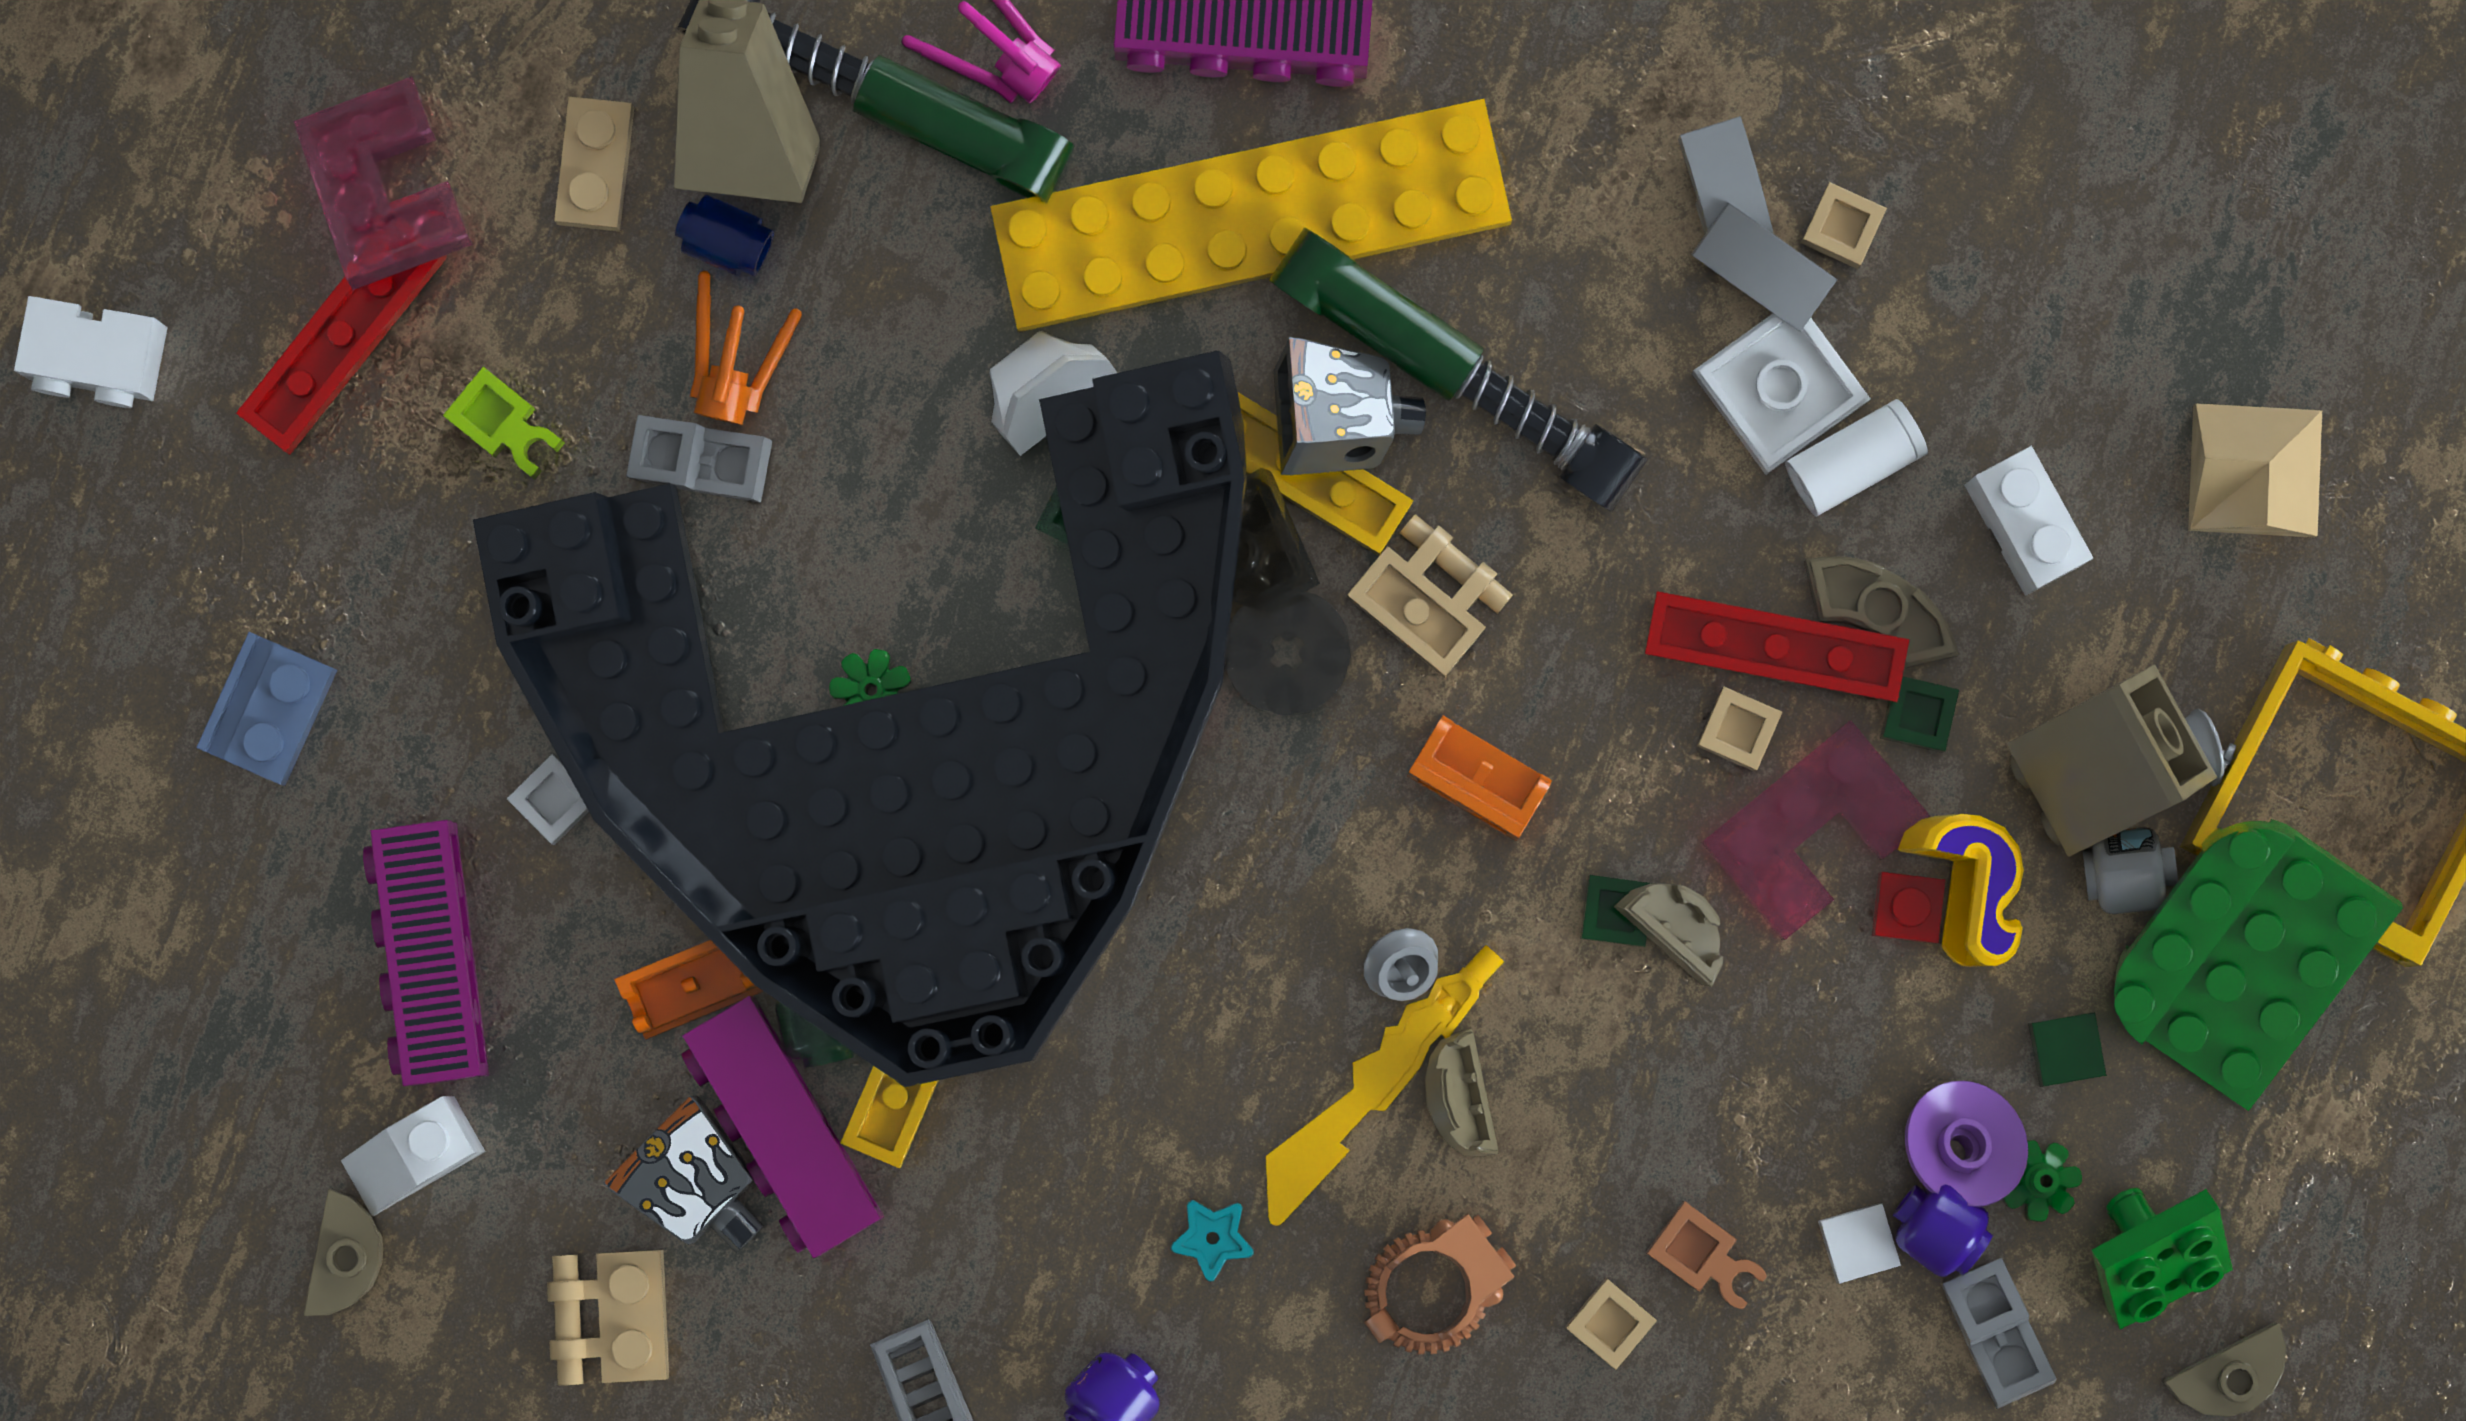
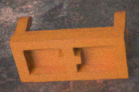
M1442 715L1407 774V777L1514 841L1520 838L1552 782L1548 777L1536 772L1462 728L1444 715Z
M711 940L614 979L620 995L624 1000H627L634 1017L632 1023L636 1031L643 1034L645 1040L738 1003L748 996H755L764 992L755 986Z

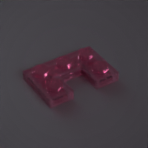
M412 76L293 121L345 278L352 290L473 245L455 192L449 181L390 202L377 162L436 140L422 96Z
M1850 720L1701 843L1780 939L1784 941L1834 900L1796 854L1795 848L1841 812L1876 856L1882 860L1899 847L1906 830L1921 819L1931 816Z

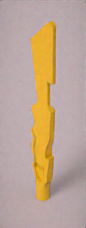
M1487 945L1465 967H1462L1459 973L1436 979L1428 998L1406 1005L1398 1026L1385 1027L1380 1050L1352 1063L1354 1089L1266 1155L1268 1218L1272 1225H1281L1349 1153L1350 1150L1340 1142L1370 1110H1387L1421 1068L1430 1046L1441 1034L1444 1038L1451 1036L1479 998V990L1484 987L1483 984L1504 963Z

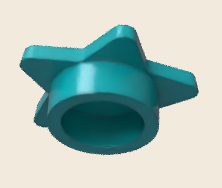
M1195 1200L1188 1201V1229L1170 1245V1250L1176 1254L1196 1258L1206 1281H1214L1226 1260L1250 1258L1254 1254L1253 1248L1238 1232L1243 1210L1242 1205L1234 1203L1214 1212ZM1209 1232H1216L1218 1234L1219 1240L1216 1244L1207 1242L1206 1236Z

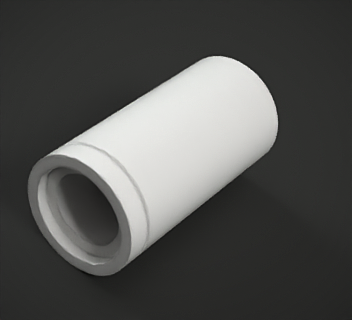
M1895 399L1785 461V466L1802 501L1810 512L1817 517L1927 455L1928 448L1910 412L1900 400Z

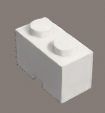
M28 296L14 371L29 380H33L31 390L59 397H70L71 387L95 391L94 401L123 408H132L134 398L154 401L168 327L153 317L107 309L103 310L102 320L96 321L92 320V313L81 311L82 306L79 304Z
M2032 446L1975 475L1964 485L1987 528H1991L2002 548L2001 553L2025 596L2093 559L2091 552Z

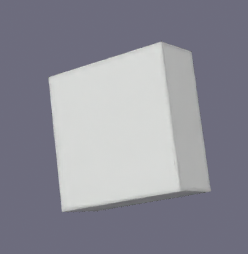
M551 754L507 798L553 845L560 841L589 812L561 760L554 754Z
M1882 1203L1818 1221L1836 1283L1840 1284L1901 1266Z

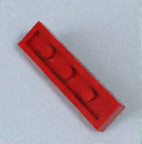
M393 215L238 409L236 414L284 452L291 455L443 264L447 256L400 218Z
M1657 591L1645 654L1898 702L1910 639Z

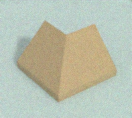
M2194 404L2188 531L2317 537L2322 410Z

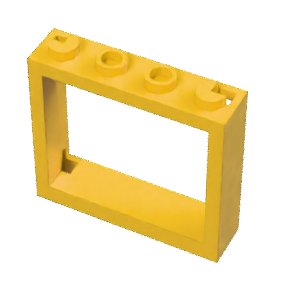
M2308 638L2306 644L2299 640L2284 646L2234 742V745H2236L2234 758L2227 771L2224 772L2222 782L2215 787L2211 786L2180 847L2198 856L2202 850V843L2210 834L2218 829L2217 826L2297 674L2465 763L2466 729L2454 723L2457 714L2448 707L2427 698H2422L2418 704L2397 693L2400 684L2386 674L2371 668H2365L2363 673H2360L2341 663L2340 660L2343 654L2331 645L2325 647ZM2466 811L2406 927L2404 928L2392 922L2373 947V950L2405 967L2422 965L2466 880Z

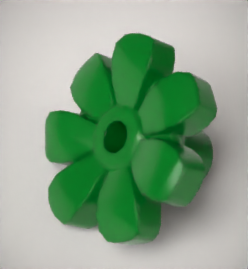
M874 649L870 652L867 664L858 654L851 653L846 656L841 662V667L848 677H835L832 679L829 691L834 699L846 700L844 705L898 694L900 689L909 686L911 677L904 666H898L889 670L890 654L884 650ZM871 687H877L876 694L869 696L868 690Z
M2027 1140L2028 1159L2024 1174L2015 1189L2002 1200L2011 1209H2016L2026 1203V1218L2029 1221L2043 1222L2048 1217L2049 1206L2059 1214H2065L2071 1210L2075 1201L2066 1192V1189L2081 1185L2082 1174L2081 1170L2075 1166H2063L2069 1156V1152L2064 1146L2053 1142L2042 1153L2039 1144L2035 1140ZM2042 1176H2044L2046 1180L2043 1186L2040 1184V1179Z

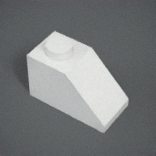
M442 1096L384 1129L343 1158L341 1162L371 1216H375L486 1151L455 1096Z

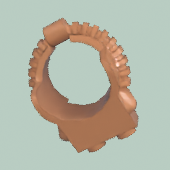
M1466 1213L1454 1223L1448 1219H1442L1435 1224L1430 1233H1425L1424 1230L1417 1231L1415 1235H1412L1411 1232L1407 1233L1403 1239L1399 1237L1394 1239V1244L1391 1246L1387 1244L1383 1248L1384 1252L1382 1255L1377 1254L1374 1258L1376 1260L1375 1265H1370L1368 1270L1371 1272L1370 1277H1366L1365 1283L1368 1284L1367 1290H1364V1296L1368 1298L1365 1306L1366 1309H1370V1317L1364 1323L1379 1344L1385 1340H1392L1395 1347L1403 1346L1407 1352L1411 1353L1412 1350H1416L1417 1354L1424 1355L1425 1351H1430V1355L1437 1354V1350L1449 1351L1450 1346L1458 1347L1461 1345V1340L1464 1338L1468 1340L1472 1336L1470 1332L1473 1329L1477 1331L1480 1326L1478 1324L1479 1320H1484L1486 1315L1483 1313L1485 1307H1491L1502 1301L1504 1295L1502 1286L1514 1278L1511 1270L1516 1267V1264L1503 1247L1497 1251L1494 1250L1486 1239L1492 1232L1478 1214L1471 1219L1469 1214ZM1422 1251H1430L1447 1257L1459 1267L1465 1281L1466 1303H1464L1460 1315L1448 1327L1429 1334L1413 1332L1405 1327L1399 1328L1385 1309L1388 1305L1386 1297L1387 1282L1391 1272L1405 1259Z

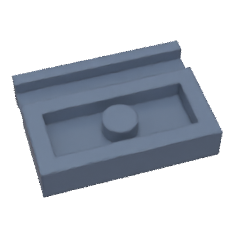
M248 632L196 748L275 783L286 786L337 670L252 632Z

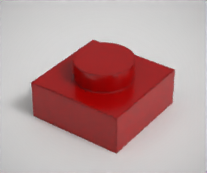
M1880 872L1878 874L1872 936L1932 944L1939 943L1946 879Z

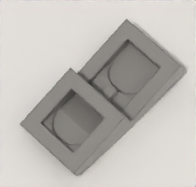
M1741 116L1681 134L1678 142L1697 197L1695 206L1704 233L1706 234L1728 202L1773 233L1760 178Z
M1729 202L1691 254L1800 332L1838 280Z
M637 415L626 477L657 485L670 483L676 485L677 489L761 503L772 440L764 436L705 428L697 423Z
M2002 1258L1943 1283V1289L1996 1409L2056 1382L2057 1378L2028 1321L2030 1315Z

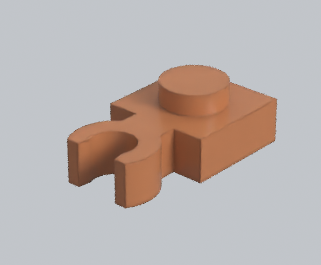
M1682 1201L1646 1251L1647 1255L1699 1292L1711 1277L1717 1282L1718 1291L1722 1299L1729 1305L1739 1309H1744L1748 1303L1734 1293L1732 1289L1734 1277L1741 1272H1748L1761 1282L1767 1277L1766 1272L1757 1263L1746 1259L1733 1260L1727 1256V1253L1737 1239L1685 1201Z

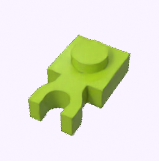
M485 367L481 368L443 414L447 420L494 458L500 454L505 446L510 448L517 466L534 480L542 470L529 461L527 455L529 447L537 441H543L558 452L565 444L564 441L549 429L527 424L526 421L536 409Z

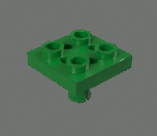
M2139 1188L2124 1190L2109 1201L2106 1207L2107 1214L2115 1221L2122 1234L2091 1251L2107 1311L2120 1330L2134 1322L2142 1323L2154 1319L2166 1309L2168 1304L2192 1291L2203 1292L2214 1287L2221 1281L2224 1274L2233 1270L2220 1208L2207 1189L2158 1215L2154 1213L2146 1201L2144 1193Z

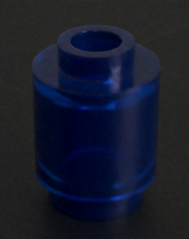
M705 194L698 204L691 201L686 204L678 220L675 236L683 239L681 245L682 253L737 277L742 272L755 277L762 268L774 238V230L763 226L762 218Z

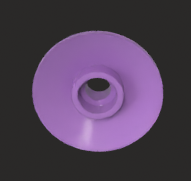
M1970 1081L1947 1082L1925 1093L1917 1101L1909 1114L1905 1128L1907 1157L1915 1175L1931 1193L1939 1194L1942 1185H1950L1968 1202V1206L1984 1207L2003 1199L2020 1182L2028 1159L2027 1136L2014 1108L1994 1090ZM1951 1140L1957 1141L1963 1146L1965 1150L1964 1160L1958 1158L1952 1151Z

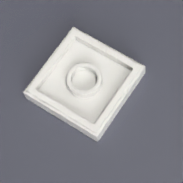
M1773 313L1691 373L1765 475L1783 464L1871 399L1812 318L1809 319L1800 332Z

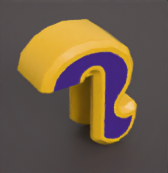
M1954 814L1921 819L1906 830L1897 850L1953 861L1942 939V948L1954 963L1967 967L1998 966L2008 962L2015 955L2019 947L2022 926L2020 920L2004 919L2002 913L2020 890L2024 868L2020 847L2006 828L1979 815Z

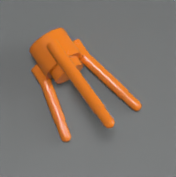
M703 270L698 275L695 376L690 392V397L697 398L694 414L743 425L746 411L758 413L762 394L802 317V312L797 308L790 311L750 387H747L749 374L733 370L744 317V308L740 305L734 306L726 332L720 365H712L709 374L711 276L708 271Z

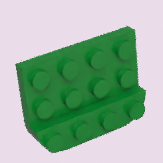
M2270 819V822L2246 821L2236 823L2224 829L2220 827L2202 843L2201 852L2131 946L2126 945L2116 966L2114 986L2115 1011L2128 1033L2141 1045L2147 1041L2249 1111L2403 909L2402 902L2292 827L2273 819Z

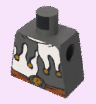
M1289 337L1273 370L1281 475L1372 469L1381 464L1394 440V434L1421 435L1426 418L1424 398L1392 395L1390 366L1383 357Z
M689 1096L603 1183L610 1191L687 1245L695 1243L711 1227L737 1253L764 1226L738 1200L755 1183L746 1167V1161L706 1104L698 1096Z

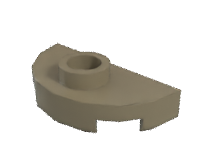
M1650 883L1631 890L1614 906L1696 981L1704 986H1713L1723 965V956H1719L1720 936L1717 928L1721 923L1719 916L1705 897L1686 886Z
M1471 1028L1454 1032L1450 1037L1441 1039L1430 1055L1425 1076L1427 1108L1436 1129L1450 1147L1465 1156L1485 1157L1499 1154L1473 1030Z
M333 1188L328 1189L303 1316H329L353 1306L374 1286L383 1264V1238L380 1230H377L371 1214L355 1197Z
M2274 1322L2161 1381L2177 1401L2201 1414L2231 1417L2252 1411L2273 1394L2284 1373L2287 1347L2280 1323Z

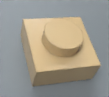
M1829 182L1801 244L1859 269L1887 208Z
M1722 687L1696 747L1756 772L1782 715V711L1727 687Z
M1605 1278L1565 1328L1612 1368L1617 1370L1657 1320L1609 1279Z

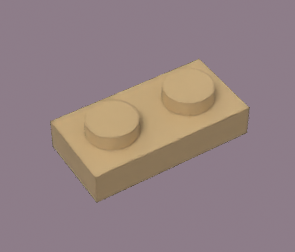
M579 97L568 98L554 218L557 225L620 232L634 117V106L632 103Z

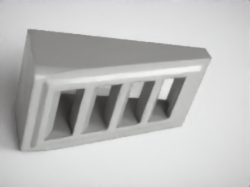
M929 1319L870 1344L899 1421H973L934 1326ZM924 1346L926 1347L929 1357L896 1370L893 1363L894 1359ZM935 1371L938 1381L908 1394L906 1393L903 1384ZM943 1396L945 1397L948 1406L920 1418L916 1417L913 1409Z

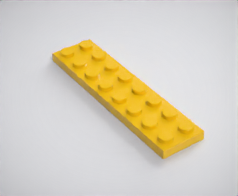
M1485 99L1052 192L1047 203L1042 202L1038 196L990 206L1018 332L1270 278L1304 227L1316 233L1352 259L1509 226L1512 223Z

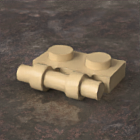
M1415 514L1399 533L1418 548L1415 554L1407 562L1387 546L1347 594V598L1445 678L1486 629V626L1467 612L1477 599H1480L1498 614L1512 598L1513 594L1495 580L1498 573L1486 563L1482 562L1478 566L1450 542L1454 537L1441 526L1434 530ZM1434 562L1463 585L1453 598H1450L1423 575Z
M663 1249L597 1253V1279L579 1280L578 1254L552 1256L553 1281L547 1282L548 1302H554L556 1339L549 1340L550 1360H557L558 1385L583 1384L582 1358L601 1357L602 1383L669 1379ZM598 1299L600 1337L581 1338L580 1300Z

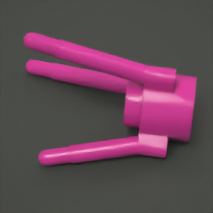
M1010 0L992 1L1024 42L1019 37L1014 41L1009 39L968 2L962 1L958 5L959 12L1004 52L994 66L1003 74L1001 78L929 43H925L910 35L903 36L901 43L904 47L996 91L1010 104L1018 95L1029 104L1032 103L1061 67V64L1051 57L1055 50L1038 37Z

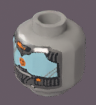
M2152 828L2125 829L2092 845V849L2083 850L2088 901L2098 900L2100 907L2107 914L2156 910L2166 899V886H2174L2178 883L2174 847L2161 848L2159 836Z

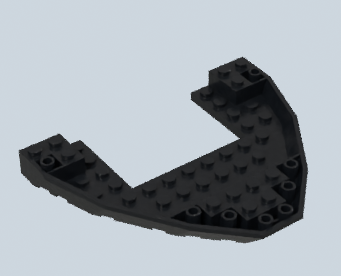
M1219 350L1093 378V387L1039 399L1090 652L724 732L676 485L669 483L611 497L592 492L473 520L496 645L593 820L755 986L904 1087L1034 1061L1135 905L1223 684L1247 476L1244 422L1231 360Z

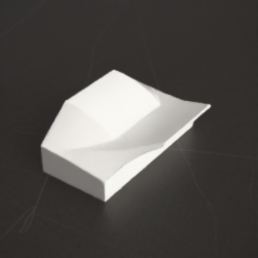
M1039 331L990 369L989 373L995 404L991 422L1001 436L1021 456L1046 437L1039 399L1093 387V378L1115 374L1117 371L1109 360L1093 345L1074 344L1044 331Z

